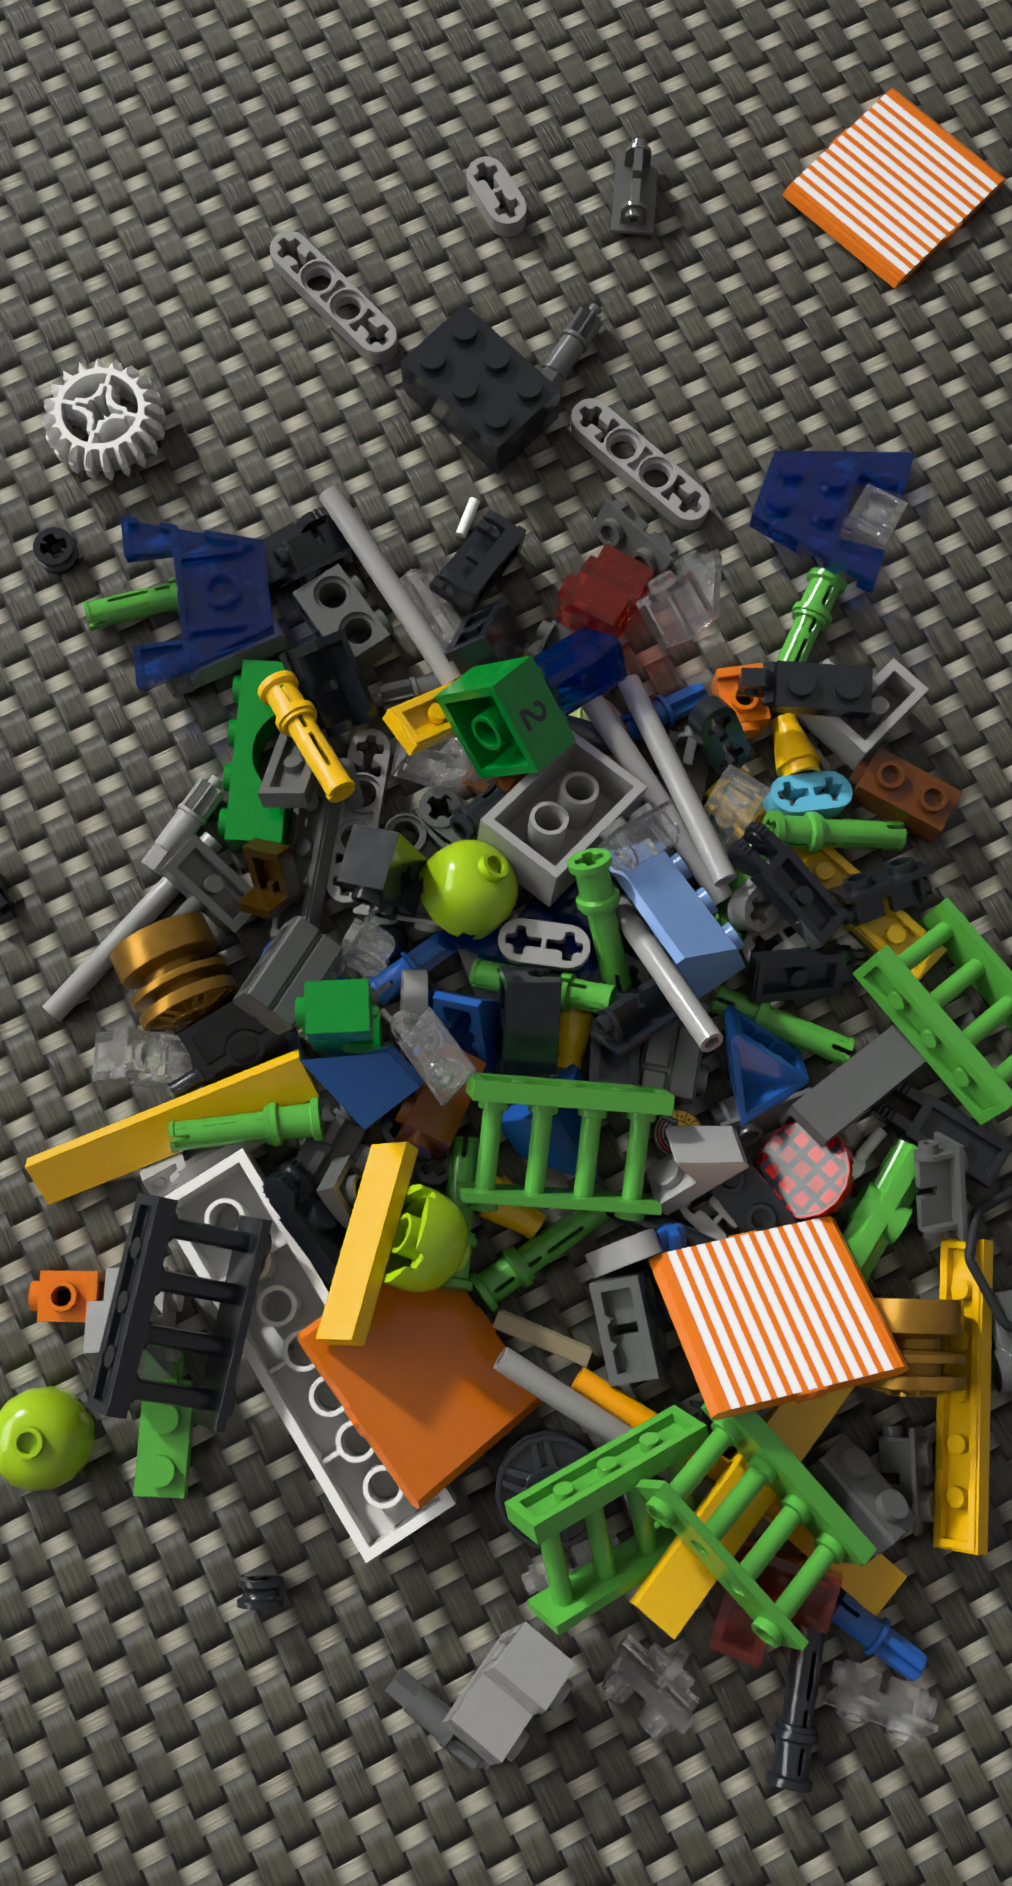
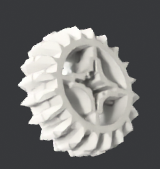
M97 358L94 368L87 369L86 366L79 362V373L73 376L64 371L63 380L65 384H51V392L54 398L44 399V408L47 414L42 416V423L46 430V439L50 447L54 448L57 458L63 464L68 463L71 470L76 472V474L85 470L88 477L95 480L98 474L103 471L105 477L112 481L115 471L122 470L124 474L130 477V466L136 463L145 468L146 459L144 454L157 455L158 447L155 441L164 440L165 432L162 425L166 424V415L161 406L163 402L160 394L153 388L151 380L146 375L140 376L138 370L133 365L123 369L122 364L115 359L108 368H105L104 363ZM121 398L136 405L138 412H128L127 407L120 405ZM73 426L81 427L83 432L88 433V442L72 435Z

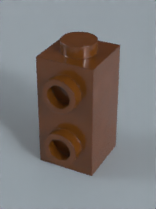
M878 747L870 760L864 758L859 762L848 779L850 783L855 785L852 790L851 802L886 821L904 822L903 828H906L908 833L928 844L942 832L963 793L959 789L881 747Z
M444 1041L433 1056L425 1053L416 1069V1072L423 1078L424 1082L417 1089L414 1097L409 1095L401 1102L394 1117V1121L400 1123L401 1126L394 1140L397 1142L407 1141L417 1147L418 1158L425 1160L432 1158L439 1161L451 1146L471 1100L470 1096L465 1092L467 1072L483 1073L487 1062Z

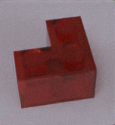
M605 544L599 556L596 558L591 555L577 575L570 573L566 577L558 593V598L562 602L557 610L556 617L560 618L561 624L582 634L578 647L585 649L588 641L591 639L613 651L650 590L654 569Z
M747 1537L737 1551L735 1559L739 1564L755 1545L756 1540ZM779 1549L755 1582L775 1603L807 1559ZM829 1568L791 1621L827 1635L842 1584L843 1573ZM726 1589L708 1648L759 1668L766 1643L752 1630L751 1624L754 1622L753 1619Z

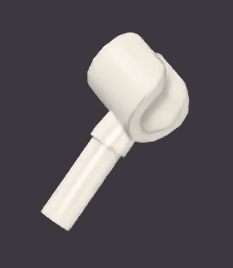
M877 1127L853 1156L852 1177H854V1180L863 1173L866 1165L865 1162L868 1160L869 1155L886 1137L887 1133L882 1128Z

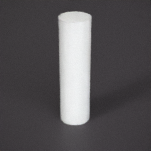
M471 497L456 530L455 534L460 538H466L480 504V501L476 498Z

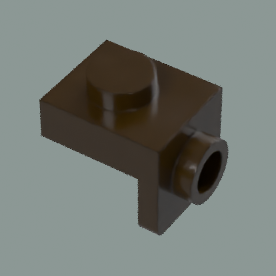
M254 838L242 847L254 888L238 899L237 905L241 912L272 919L282 915L291 904L302 897L303 891L290 845Z

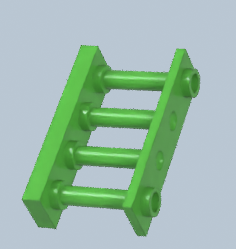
M947 897L918 921L927 931L926 934L898 956L887 944L852 974L975 1120L982 1125L1012 1106V1090L1008 1086L1012 1081V1054L998 1067L993 1069L975 1048L980 1041L1002 1022L1012 1031V971L970 924L965 915ZM943 945L947 949L945 954L958 970L929 993L912 974L911 970ZM972 984L990 1005V1008L961 1031L942 1008Z
M467 1072L465 1092L473 1101H479L478 1107L483 1109L475 1182L456 1181L455 1185L457 1195L462 1203H468V1208L482 1212H494L498 1210V1205L615 1212V1217L627 1221H643L645 1214L661 1215L662 1205L649 1193L642 1192L650 1122L656 1121V1115L673 1116L675 1100L673 1094L662 1087ZM509 1104L528 1105V1111L533 1113L525 1185L496 1183L503 1111L509 1110ZM559 1107L578 1109L577 1114L582 1116L574 1188L545 1187L553 1115L558 1114ZM608 1111L626 1112V1118L630 1120L622 1192L594 1190L602 1119L607 1118Z
M704 1403L701 1409L712 1420L711 1428L713 1432L670 1484L663 1480L641 1479L635 1488L648 1501L645 1504V1509L650 1516L660 1525L672 1528L753 1619L754 1622L751 1624V1628L762 1641L773 1648H778L780 1645L803 1651L809 1641L793 1625L791 1619L833 1563L840 1564L844 1562L866 1565L877 1548L756 1411L714 1420L710 1417ZM729 1446L735 1447L747 1460L745 1464L747 1471L704 1524L684 1501ZM764 1485L770 1486L782 1500L780 1502L782 1510L739 1564L720 1541ZM798 1524L804 1525L816 1538L814 1541L816 1549L774 1603L755 1581Z
M676 1405L669 1407L504 1502L508 1520L537 1545L540 1544L549 1587L529 1598L527 1603L529 1609L557 1635L576 1626L582 1620L643 1583L676 1538L677 1534L672 1528H666L657 1521L653 1522V1518L645 1509V1504L648 1501L635 1488L641 1479H650L665 1469H668L671 1483L687 1463L688 1456L696 1452L709 1436L706 1424ZM693 1492L684 1501L693 1512L700 1505L695 1501ZM626 1493L635 1534L612 1548L603 1507ZM584 1518L593 1560L569 1574L560 1533Z

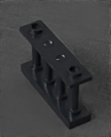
M138 1193L86 1407L104 1416L122 1419L127 1418L129 1406L135 1400L196 1409L193 1418L194 1423L213 1431L225 1432L227 1419L232 1415L236 1404L234 1388L262 1264L271 1249L272 1238L270 1229L272 1221L240 1215L237 1230L178 1218L176 1212L178 1200ZM172 1239H178L232 1250L225 1282L165 1270L163 1263L168 1243ZM160 1292L220 1302L213 1334L153 1324L150 1317L155 1296ZM147 1346L208 1355L201 1387L140 1378L137 1372L142 1351Z

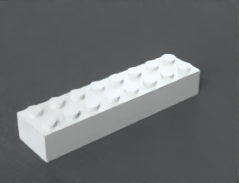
M242 1148L166 1195L165 1198L178 1200L176 1208L178 1218L237 1230L240 1215L272 1221L270 1229L272 1238L271 1249L262 1264L243 1354L361 1556L367 1563L455 1505L457 1496L449 1484L420 1510L412 1506L364 1437L360 1436L344 1413V1407L302 1349L297 1334L323 1315L330 1286L280 1222V1216L270 1205L269 1199L265 1198V1193H263L262 1186L266 1177L252 1154ZM177 1239L198 1277L225 1282L232 1250ZM214 1302L216 1308L219 1310L220 1302Z

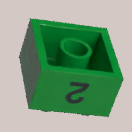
M532 655L472 667L435 696L479 778L540 772L576 741L568 725L566 715L559 708L546 683L543 671L537 666Z

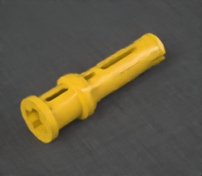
M282 670L271 674L258 687L257 694L262 703L269 705L276 715L275 724L280 733L292 737L307 765L326 793L328 801L337 803L345 800L355 791V783L349 777L332 746L328 743L317 725V710L312 702L305 700L298 689L299 681L293 672Z

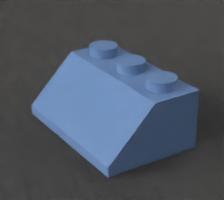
M659 843L608 849L612 856V865L609 867L610 874L624 891L697 999H700L746 967L739 953V950L745 947L744 943L729 922L721 927L713 917L718 908L705 889L701 887L694 891L687 880L693 875L678 853L669 857Z

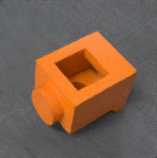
M763 663L718 668L711 683L712 695L721 697L736 712L747 739L760 735L761 731L766 730L771 719L769 707L762 706L763 698L737 696L738 676L741 669L763 668ZM750 698L751 704L742 705L737 699Z
M40 1270V1280L32 1281L28 1294L30 1311H37V1322H86L87 1302L103 1301L106 1272ZM65 1286L71 1292V1299L67 1305L61 1306L58 1303L59 1289Z

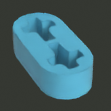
M835 771L785 775L778 777L766 791L763 798V808L766 813L770 810H779L783 815L803 816L805 812L812 811L822 815L824 819H831L837 817L851 801L853 795L852 786L842 774ZM822 789L825 790L826 794L818 795ZM783 794L785 799H780L779 795ZM830 795H834L836 799L833 801ZM788 800H796V802L791 806Z

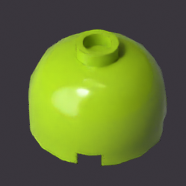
M458 840L437 851L425 863L419 873V881L423 878L425 892L420 895L423 906L434 922L449 934L457 937L462 933L476 935L472 940L486 937L505 922L516 905L518 880L512 865L500 851L481 840Z
M421 1184L408 1187L382 1283L409 1292L432 1291L446 1283L456 1272H460L465 1267L470 1255V1245L467 1243V1226L464 1214L451 1199Z
M55 1386L31 1388L11 1398L0 1410V1476L10 1485L32 1492L53 1490L72 1480L88 1464L95 1445V1423L90 1412L87 1413L84 1405L73 1392Z

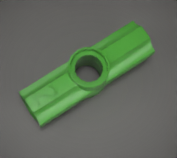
M901 1139L896 1140L893 1146L890 1147V1151L882 1161L872 1182H867L856 1196L846 1216L849 1221L842 1231V1235L866 1282L878 1264L887 1245H892L907 1225L913 1210L910 1205L919 1191L915 1184L913 1152L918 1147Z

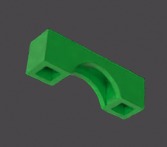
M243 659L241 675H235L233 679L232 697L233 702L238 703L237 719H230L228 745L229 747H234L232 764L226 763L223 772L224 791L229 792L228 808H221L218 820L219 836L224 837L231 852H244L242 847L254 838L287 845L291 808H263L258 795L262 783L259 776L260 757L267 742L279 730L275 724L276 715L269 705L262 703L257 691L264 679L275 672L285 670L282 662Z
M369 979L304 981L305 996L296 997L295 1001L297 1028H302L303 1036L308 1037V1043L313 1044L314 1051H318L322 1058L359 1055L383 1048L382 1012L379 1006H373L372 987Z

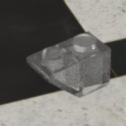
M718 549L702 556L699 555L697 550L684 555L673 563L676 571H666L648 582L647 585L650 591L635 602L661 650L695 638L719 618L722 556Z
M132 1028L96 1033L92 1082L131 1087L169 1088L167 1083L174 1081L193 1069L189 1052L177 1035Z

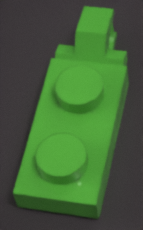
M181 1353L178 1362H172V1379H156V1381L193 1386V1380H183L185 1353ZM142 1401L133 1496L180 1499L187 1497L194 1408Z

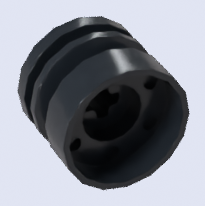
M543 1428L523 1434L507 1448L498 1464L495 1499L500 1518L514 1537L533 1548L541 1549L540 1544L537 1545L508 1520L504 1502L539 1483L543 1478L551 1476L589 1454V1450L582 1441L565 1431ZM584 1518L561 1531L560 1537L563 1548L576 1545L587 1536Z

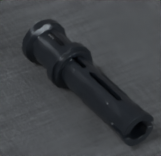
M795 1616L794 1626L809 1643L803 1651L791 1649L782 1716L777 1718L776 1723H773L772 1733L776 1736L772 1769L766 1770L765 1781L786 1790L809 1793L812 1791L813 1782L808 1778L812 1746L817 1745L819 1742L818 1728L813 1726L828 1623L809 1617Z

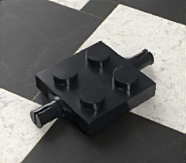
M233 998L176 1031L189 1052L193 1069L174 1081L167 1083L174 1097L178 1098L195 1091L201 1086H208L297 1049L300 1050L304 1060H306L308 1057L300 1045L297 1029L294 1027L281 1035L274 1034L259 1023L257 1018L251 1017L233 1004Z

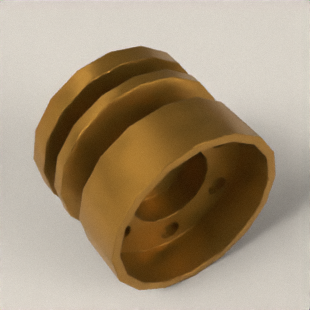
M189 912L155 922L121 941L111 952L110 960L122 986L126 989L142 988L133 996L131 1005L135 1011L143 1012L139 1022L143 1030L148 1034L162 1033L186 1026L233 998L239 990L234 978L231 975H225L229 968L226 961L219 957L207 958L214 952L218 944L201 913Z
M874 1298L909 1370L901 1375L857 1386L870 1388L885 1393L887 1396L937 1397L951 1391L966 1390V1376L942 1374V1364L966 1363L965 1355L941 1349V1339L965 1334L964 1301Z

